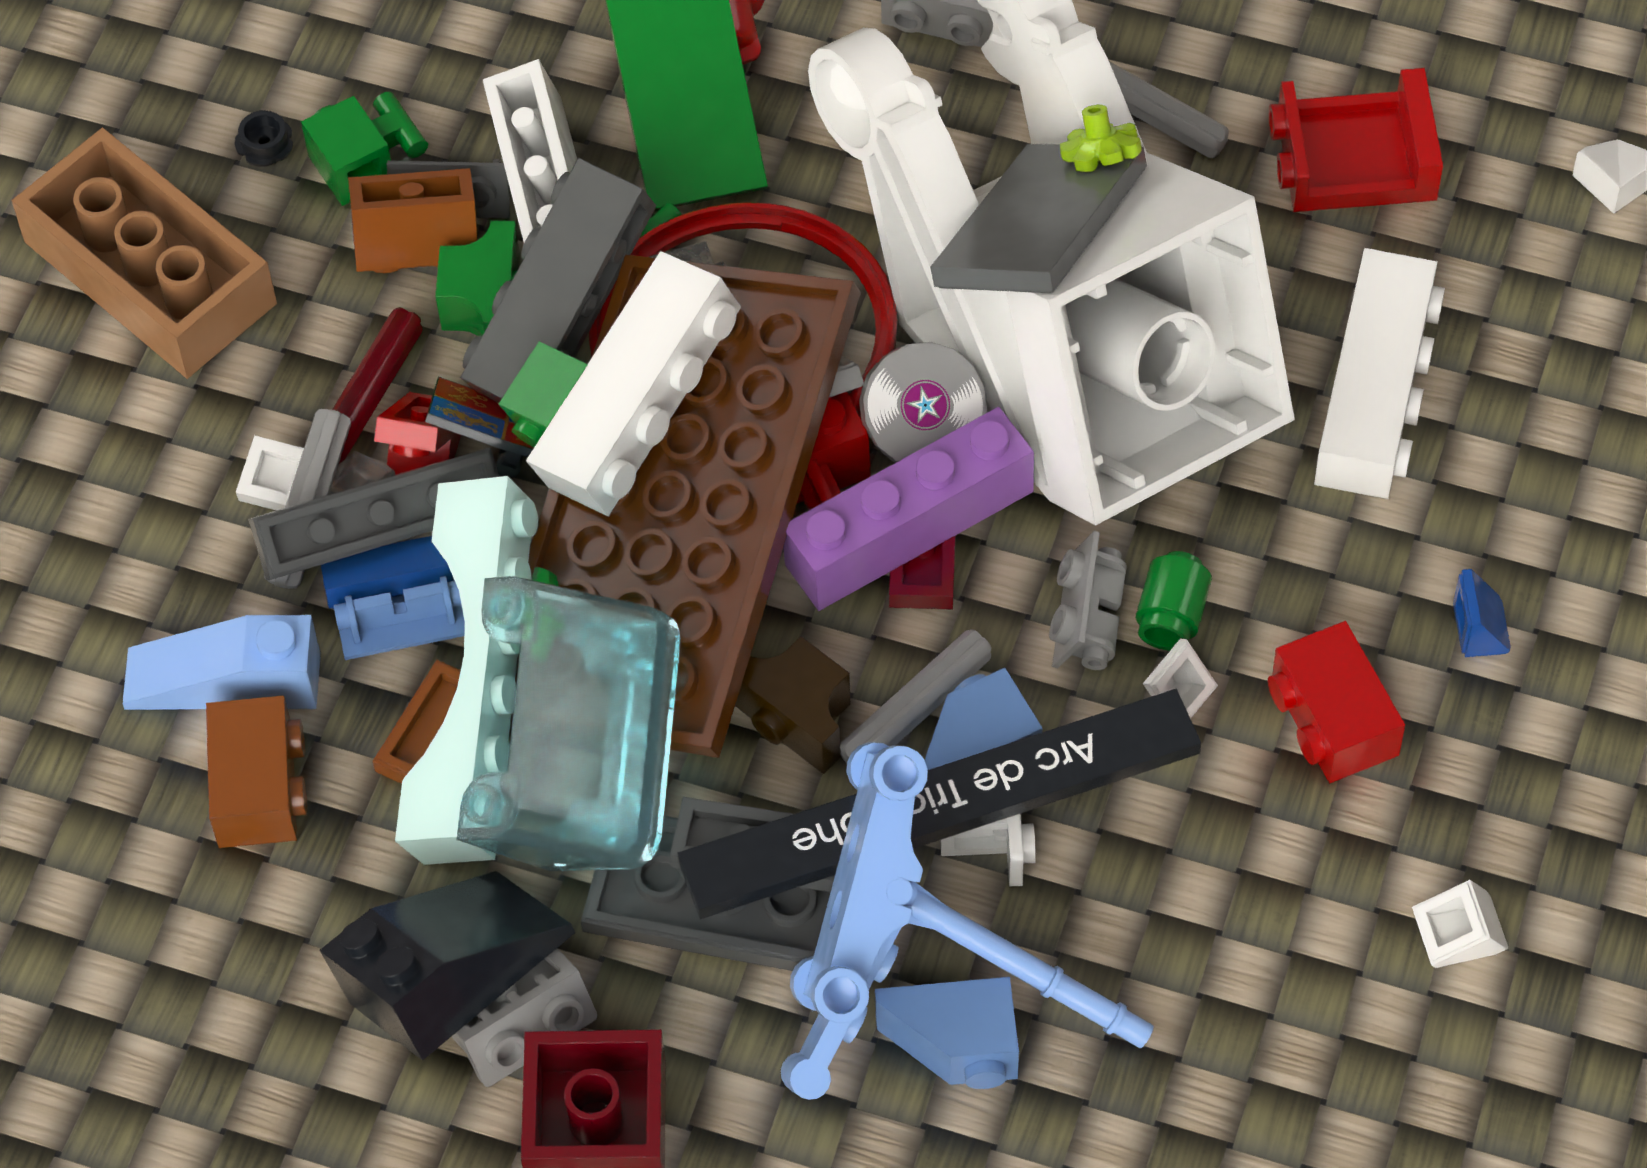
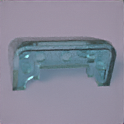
M514 576L485 578L481 616L486 633L503 643L521 644L507 772H491L480 775L469 784L463 794L460 805L456 840L547 871L621 870L642 867L653 858L659 848L662 837L680 652V630L676 621L667 613L653 607Z

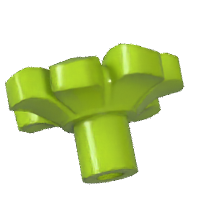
M1101 104L1084 108L1082 116L1085 129L1073 130L1067 136V141L1060 143V154L1063 161L1074 162L1076 171L1080 172L1094 171L1099 164V160L1104 166L1114 165L1124 161L1123 158L1133 159L1142 151L1136 126L1133 123L1113 126L1109 122L1107 107Z

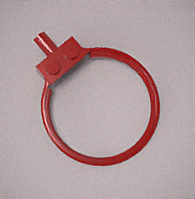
M728 203L698 209L670 219L653 228L637 241L630 255L656 258L660 251L665 253L671 248L693 238L731 229H767L797 235L826 248L846 263L860 279L871 301L876 333L871 359L862 375L863 382L874 365L883 356L896 349L897 310L886 274L875 257L859 240L840 226L821 216L805 210L770 203ZM616 282L589 331L591 357ZM863 386L851 390L849 394L844 392L828 399L797 504L804 501L808 511L840 494L841 488L871 477L868 433L861 421L859 401Z

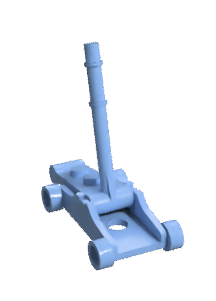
M875 742L859 745L851 753L847 761L846 771L850 783L858 791L814 956L802 959L794 967L790 975V988L793 997L801 1005L817 1011L819 1014L800 1052L788 1056L782 1064L781 1079L784 1085L801 1098L808 1100L821 1097L829 1089L831 1077L828 1066L841 1042L844 1041L850 1044L859 1032L867 1014L869 988L874 980L881 983L889 973L899 950V947L893 943L901 928L908 923L936 930L1038 989L1041 996L1045 998L1052 997L1104 1027L1103 1031L1109 1035L1114 1033L1136 1047L1142 1048L1149 1040L1154 1026L1128 1011L1125 1004L1121 1002L1116 1004L1064 974V970L1061 967L1050 966L945 905L916 883H920L923 868L913 852L911 828L915 796L923 790L927 782L928 769L925 760L917 751L907 746H888L884 743Z

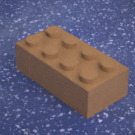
M103 127L11 200L24 242L186 379L191 377L277 304L268 262Z

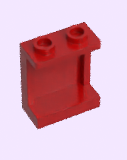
M1425 68L1402 69L1400 71L1398 91L1297 99L1294 81L1281 82L1278 104L1269 105V130L1272 140H1281L1283 153L1277 154L1278 184L1280 189H1290L1293 212L1437 201L1443 161Z

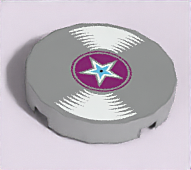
M933 342L902 345L883 356L866 375L859 399L861 421L868 433V437L881 450L880 452L893 462L906 458L987 413L985 386L974 365L955 349Z

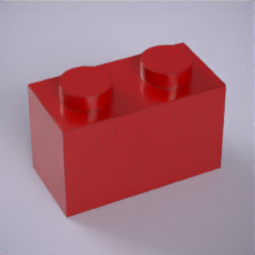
M1346 621L1276 648L1273 672L1268 677L1270 694L1275 705L1282 713L1290 712L1298 727L1297 739L1305 759L1311 765L1319 764L1329 784L1400 755L1405 723Z

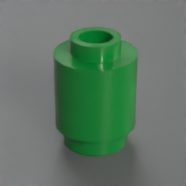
M1172 551L1151 561L1135 616L1139 624L1138 635L1150 646L1170 651L1180 639H1187L1189 642V639L1197 635L1212 582L1211 573L1203 566L1198 557L1183 551Z

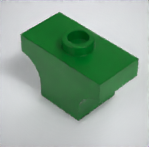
M491 221L484 236L471 244L440 246L435 297L442 331H466L477 336H483L494 316L492 305L497 292L506 281L513 280L520 266V251L515 221Z

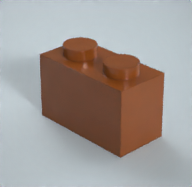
M470 168L348 178L357 272L392 273L401 268L426 266L438 268L440 246H461L477 241L475 198Z
M284 695L206 703L209 819L218 847L227 848L297 841L296 816L307 815V794L304 776L294 777V758L305 757L302 720L290 719Z

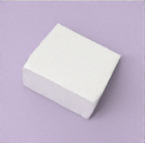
M1471 880L1412 907L1431 966L1435 968L1496 955L1508 949V944L1490 894Z

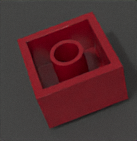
M662 1029L525 1032L521 1134L522 1168H665L666 1058Z

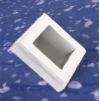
M1180 639L1143 683L1151 696L1177 688L1190 719L1218 686L1187 639Z

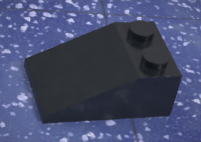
M494 871L371 908L356 921L347 925L338 936L319 951L349 1003L423 1061L576 932L570 922L505 876Z

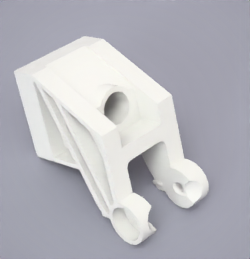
M977 0L982 7L988 10L993 21L992 32L987 42L981 47L985 58L1000 75L1020 86L1031 144H1060L1066 142L1067 136L1073 130L1085 129L1082 110L1096 104L1107 107L1109 122L1113 126L1125 123H1133L1135 125L1109 60L1097 39L1096 29L1078 21L1072 0ZM859 29L818 48L811 55L808 74L810 90L817 111L828 132L840 147L853 157L861 160L900 326L915 343L933 342L953 348L974 365L985 386L987 412L999 406L1034 451V483L1050 502L1096 526L1295 420L1254 196L1147 153L1137 130L1141 146L1144 147L1147 167L1053 293L934 287L930 266L1001 177L975 190L972 189L950 134L939 115L938 107L942 106L941 97L934 94L933 88L928 81L913 75L903 54L889 37L877 29Z

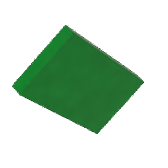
M605 0L644 190L656 204L654 211L660 210L666 203H671L678 207L767 189L768 183L729 0Z

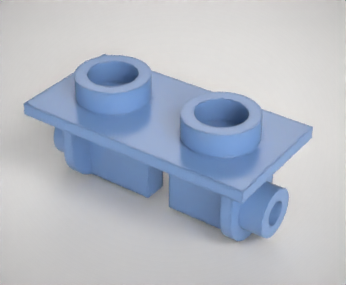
M446 576L440 577V582L403 589L404 595L391 597L390 592L352 600L351 595L345 596L346 603L333 605L345 660L464 636L465 620L460 593L455 580L447 582Z

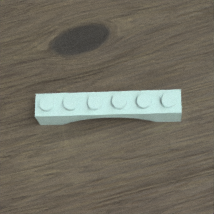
M508 476L438 484L432 543L446 560L459 589L465 620L464 657L458 686L444 722L424 755L402 780L395 842L423 865L495 860L497 838L502 834L505 826L502 793L504 775L509 772L512 763V752L508 739L511 714L516 711L518 706V688L515 676L518 654H520L525 639L522 623L524 595L529 593L532 582L531 569L528 563L531 537L536 534L538 528V514L535 503Z

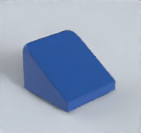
M1472 569L1462 570L1458 576L1453 600L1461 652L1465 654V657L1509 653L1511 645L1503 602L1500 596Z

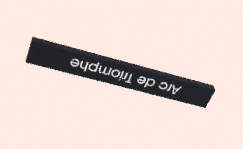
M1177 688L928 770L927 782L923 790L915 796L911 828L913 849L1200 754L1201 741ZM857 794L677 852L681 871L700 920L835 875Z

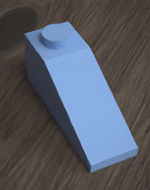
M245 615L128 647L122 703L124 710L206 709V703L282 695L285 697L288 709H316L321 652L312 616Z

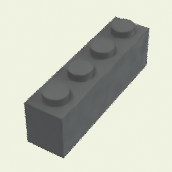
M580 158L577 159L571 172L562 174L551 195V204L553 206L541 227L536 226L525 240L521 253L523 262L512 281H506L495 296L492 305L494 316L483 336L478 335L472 340L465 352L462 364L465 370L460 377L477 393L499 403L539 341L571 357H576L617 281L625 255L632 253L656 208V204L642 188Z

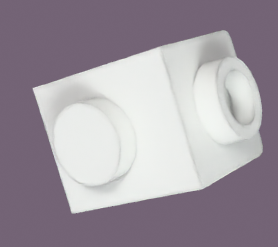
M1021 813L940 840L941 856L1007 853L1009 887L1023 886V864L1035 863L1034 824H1021Z

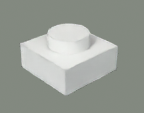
M254 435L236 490L238 500L273 510L285 508L304 448Z

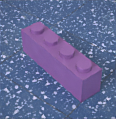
M998 406L791 520L786 530L787 537L783 547L785 566L816 609L820 611L1034 492V451Z

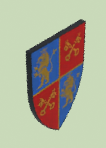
M438 376L425 422L500 448L496 462L498 474L501 477L508 476L510 479L516 477L520 472L523 456L529 457L534 448L520 440L511 431L515 425L512 419L500 407L499 403L477 393L470 387Z

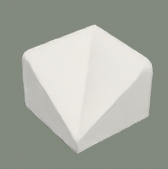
M1618 139L1587 146L1577 153L1572 176L1614 214L1647 191V150Z

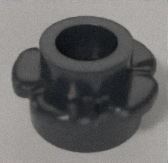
M261 110L247 115L241 121L234 144L237 153L245 156L247 163L257 167H266L278 161H283L289 156L293 149V141L290 140L293 133L290 126L277 113ZM265 141H270L269 143H266V144H260V143L265 142Z

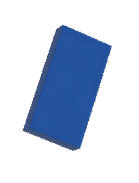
M432 536L384 545L321 565L329 609H334L333 605L346 603L345 596L349 595L352 596V600L389 592L391 597L404 595L403 589L440 582V577L446 576L447 582L454 581L446 560L432 543Z

